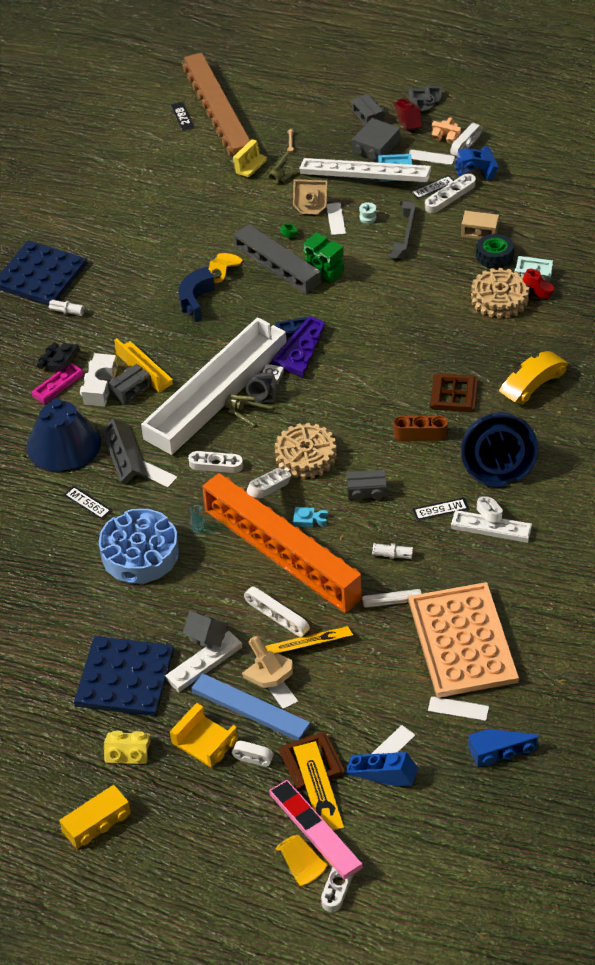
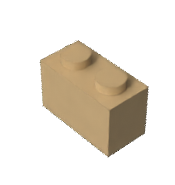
M465 211L461 224V237L481 239L488 234H497L499 215Z

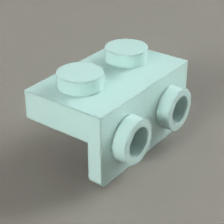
M518 256L514 272H518L519 276H524L527 269H535L541 272L543 280L550 282L553 260Z

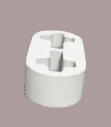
M490 497L478 498L477 510L483 518L489 522H500L503 510L498 503Z
M237 741L232 751L233 756L238 760L264 767L270 765L274 756L269 748L245 741Z

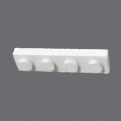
M230 631L226 632L221 647L212 645V648H203L165 675L166 681L176 691L181 692L199 679L202 673L206 674L240 650L242 642Z

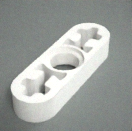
M472 123L454 141L450 153L458 157V151L468 149L479 138L482 126Z
M194 451L188 457L189 466L194 470L238 473L243 469V459L237 454ZM213 460L221 461L219 464L211 463Z
M334 867L321 895L322 907L328 912H335L341 908L353 875L345 879L343 885H335L333 880L341 877V875ZM333 892H336L335 900L332 903H328V900L332 898Z

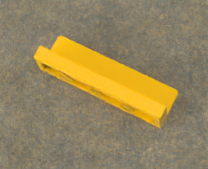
M117 338L114 340L116 354L130 367L138 364L142 369L146 370L150 374L151 386L158 393L173 385V379L131 341L123 344Z

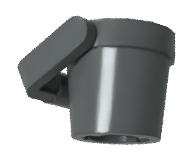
M273 373L255 374L246 384L247 394L250 397H255L256 403L275 402L276 394L278 393L275 375Z

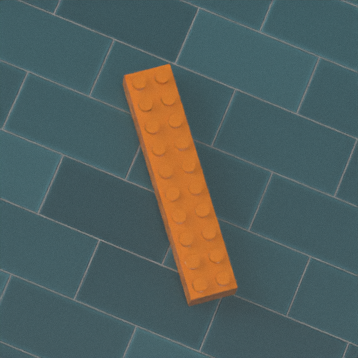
M218 473L202 486L205 511L342 612L347 613L362 600L361 574L357 569L347 565L343 559L333 555L329 549L319 545L312 537L305 535L298 527L291 525L284 517L277 515L270 507H266L257 498L250 496L242 487L235 485L228 477Z

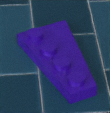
M309 316L272 358V365L283 367L284 370L303 377L323 333L325 322Z

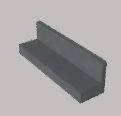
M113 418L102 429V433L120 482L127 484L136 474L147 478L149 475L130 425Z

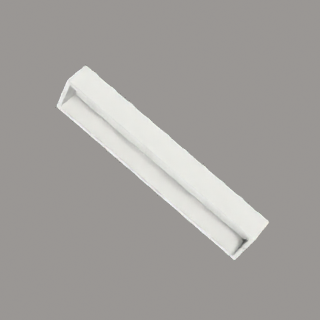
M257 317L141 424L143 440L173 455L225 406L228 395L238 394L255 374H259L265 365L272 361V358L286 343V331L274 325L270 329V323Z

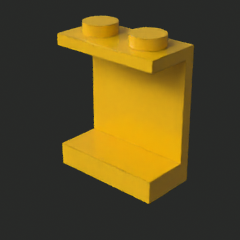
M198 703L170 731L172 744L210 768L217 762H220L227 750L234 747L238 741L236 726L233 725L229 730L219 726L204 716V708Z

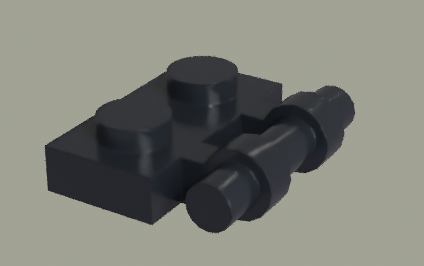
M53 342L52 345L46 348V353L38 359L37 367L43 369L44 366H48L49 371L65 372L79 353V345L66 343L58 348L59 344Z

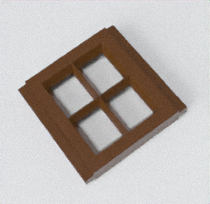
M434 374L430 408L458 412L474 411L478 377H474V375ZM443 382H452L453 389H442ZM457 383H467L466 391L456 390ZM442 394L452 395L451 402H441ZM455 395L466 396L465 403H455Z
M320 732L278 748L297 791L306 789V785L299 764L292 753L295 746L316 741L323 752V755H321L322 760L326 759L331 769L326 772L328 780L330 781L345 774V770L326 732Z

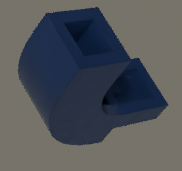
M207 266L187 275L179 286L182 313L187 312L189 316L193 317L195 322L202 320L201 308L196 300L197 297L215 290L214 277Z

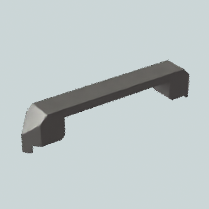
M400 201L402 216L409 217L404 243H394L392 253L388 254L389 258L404 259L407 256L416 213V204L414 202Z

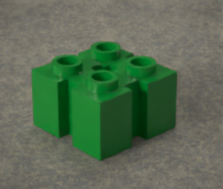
M317 232L303 243V252L307 255L304 260L319 269L322 279L332 283L344 273V262L342 260L344 251L342 245L334 241L330 242L326 236Z

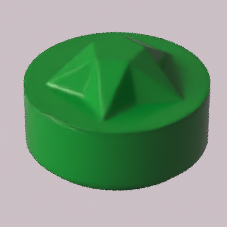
M284 223L280 232L288 238H295L298 229L293 224Z

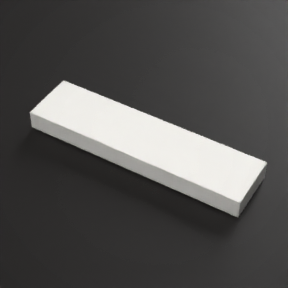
M455 510L451 529L528 543L532 524L502 519L500 522H489L480 514Z

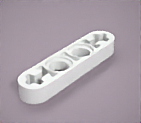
M464 174L425 200V210L429 213H436L472 190L476 184L475 176Z
M276 468L252 480L248 485L247 493L254 498H263L286 486L291 478V473L285 469Z
M252 586L244 593L245 600L251 606L295 635L302 637L309 631L310 627L305 619L256 587Z

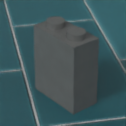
M371 118L352 139V152L378 162V155H388L399 143L400 128Z

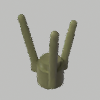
M290 151L285 153L279 163L268 174V178L272 183L277 184L279 181L284 183L287 179L300 173L298 169L284 176L285 171L280 166Z
M230 394L225 402V406L229 409L230 414L237 416L252 427H255L256 424L237 412L243 409L244 404L264 409H273V406L251 402L255 401L256 398L250 396Z

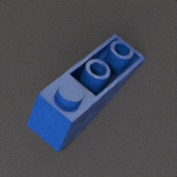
M487 729L468 735V748L477 767L489 766L494 762L504 759L508 760L514 756L531 753L538 749V735Z
M407 752L352 755L346 774L391 786L413 785L418 767Z

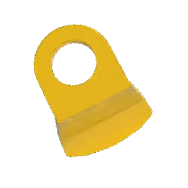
M217 254V257L210 261L209 265L211 273L214 269L221 271V277L219 279L214 278V283H220L225 279L227 267L238 266L243 260L233 254Z
M299 835L287 838L275 848L276 851H282L300 887L313 882L328 866Z

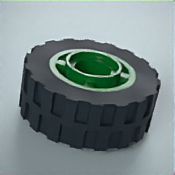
M503 234L483 236L476 243L477 261L481 265L490 268H500L509 265L514 259V242Z

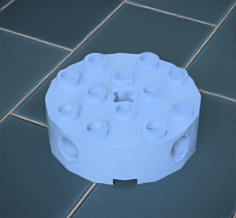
M131 509L125 511L124 515L118 516L116 519L113 517L107 521L100 532L99 549L101 560L106 571L122 582L145 584L160 579L172 570L178 560L179 543L176 528L168 520V517L161 512L151 509Z

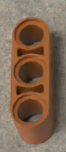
M398 416L393 422V435L399 441H442L448 436V420L443 416Z

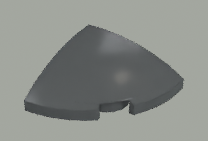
M426 85L425 89L409 88L408 90L410 102L420 107V113L432 109L438 103L442 94V86Z

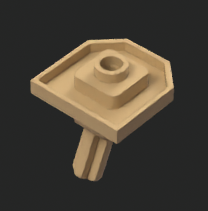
M294 179L293 206L301 214H319L327 206L328 181Z
M254 636L249 640V644L257 658L254 659L255 663L242 673L243 678L262 688L278 686L293 675L292 660L278 653L274 654L272 651H267L259 636Z

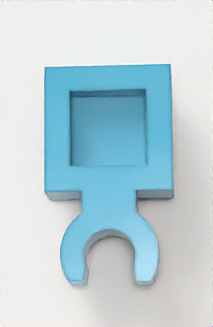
M295 507L293 526L313 528V523L319 526H327V519L321 518H328V511L321 510L315 512L314 508Z

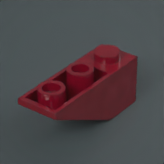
M406 98L398 99L397 102L393 103L402 127L405 129L422 127L420 107Z

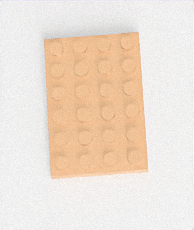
M487 582L408 596V602L437 698L518 683L519 677Z

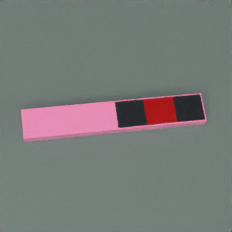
M288 780L269 790L270 796L344 880L363 869L359 859Z

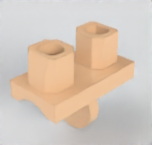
M451 117L447 121L442 120V123L437 121L432 123V138L435 141H441L442 136L447 137L446 142L453 144L461 135V127H458V124L454 123V119Z

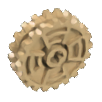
M493 268L489 272L483 271L482 275L478 274L476 279L473 280L471 288L472 305H475L477 311L481 310V314H488L491 318L493 316H497V319H501L503 316L510 318V315L516 316L518 312L524 311V307H527L529 287L523 282V276H519L518 272H511L510 269L505 271L503 268L498 270Z
M300 423L297 424V427L290 426L288 431L283 430L281 436L277 437V443H275L276 463L279 464V468L289 471L292 478L295 479L297 477H301V480H305L306 477L315 479L316 475L321 477L324 471L329 472L330 466L335 465V459H337V453H335L336 440L331 432H327V428H319L318 424L311 426L310 423H306L302 426Z

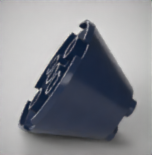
M55 398L39 412L27 439L26 449L33 464L45 471L62 473V470L72 468L75 471L89 464L97 456L101 447V437L96 426L73 404Z

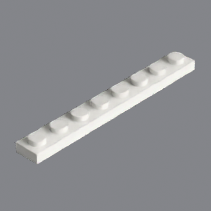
M304 158L299 170L300 174L427 182L431 173V166Z

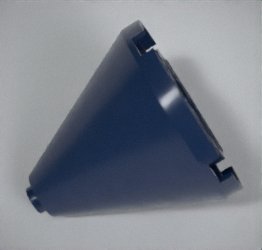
M506 412L491 413L476 420L467 429L461 443V458L467 472L476 481L493 487L507 486V483L523 479L534 467L539 451L536 435L528 422L515 414Z

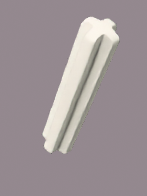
M420 589L366 595L363 596L362 602L365 608L407 603L408 596L422 594Z

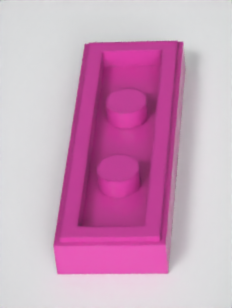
M71 363L65 372L58 371L31 391L32 397L45 405L84 375L83 370Z

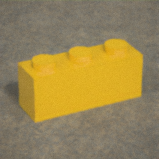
M112 785L59 821L63 834L78 849L89 844L99 834L107 832L117 822L125 820L131 814L128 800L115 785Z

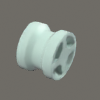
M369 202L361 204L359 207L360 221L366 224L375 222V204Z

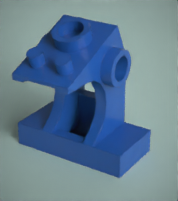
M483 146L482 150L463 149L458 151V157L455 158V171H458L457 176L460 177L467 174L468 171L480 168L487 180H493L499 169L490 147Z

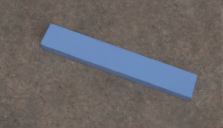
M203 673L191 688L192 693L296 741L302 739L310 728V722Z

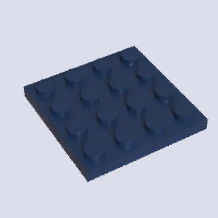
M28 240L0 273V290L49 305L52 300L58 301L86 266L87 258Z
M94 636L75 696V707L156 717L166 682L165 675L168 674L174 653V646Z

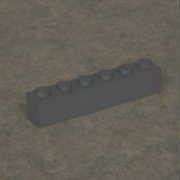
M248 224L234 233V245L237 249L303 293L308 294L321 285L319 269L287 250L257 228Z

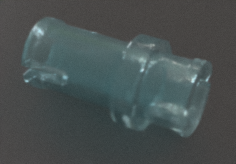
M194 505V508L191 506L190 526L195 533H200V529L203 532L205 529V518L202 514V507L200 505Z

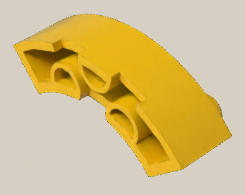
M540 352L538 357H530L521 364V369L516 374L513 372L508 377L499 392L515 403L524 405L541 384L553 378H560L565 373L568 362L553 352Z

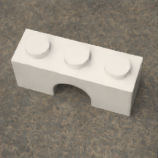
M95 353L93 360H90L89 372L85 374L84 386L80 388V397H83L84 405L106 406L109 388L108 382L104 380H111L116 375L118 369L116 355Z

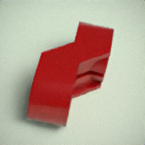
M531 268L526 270L522 278L523 282L534 288L536 296L544 299L550 298L554 286L550 282L543 280L540 271Z

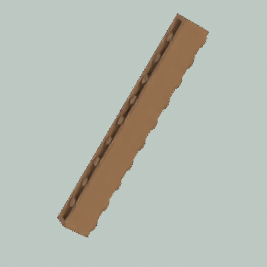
M198 53L184 57L185 64H183L184 73H187L189 82H192L194 91H197L198 99L202 100V106L207 110L208 118H211L213 127H216L223 146L227 147L228 155L233 158L250 140L203 54Z

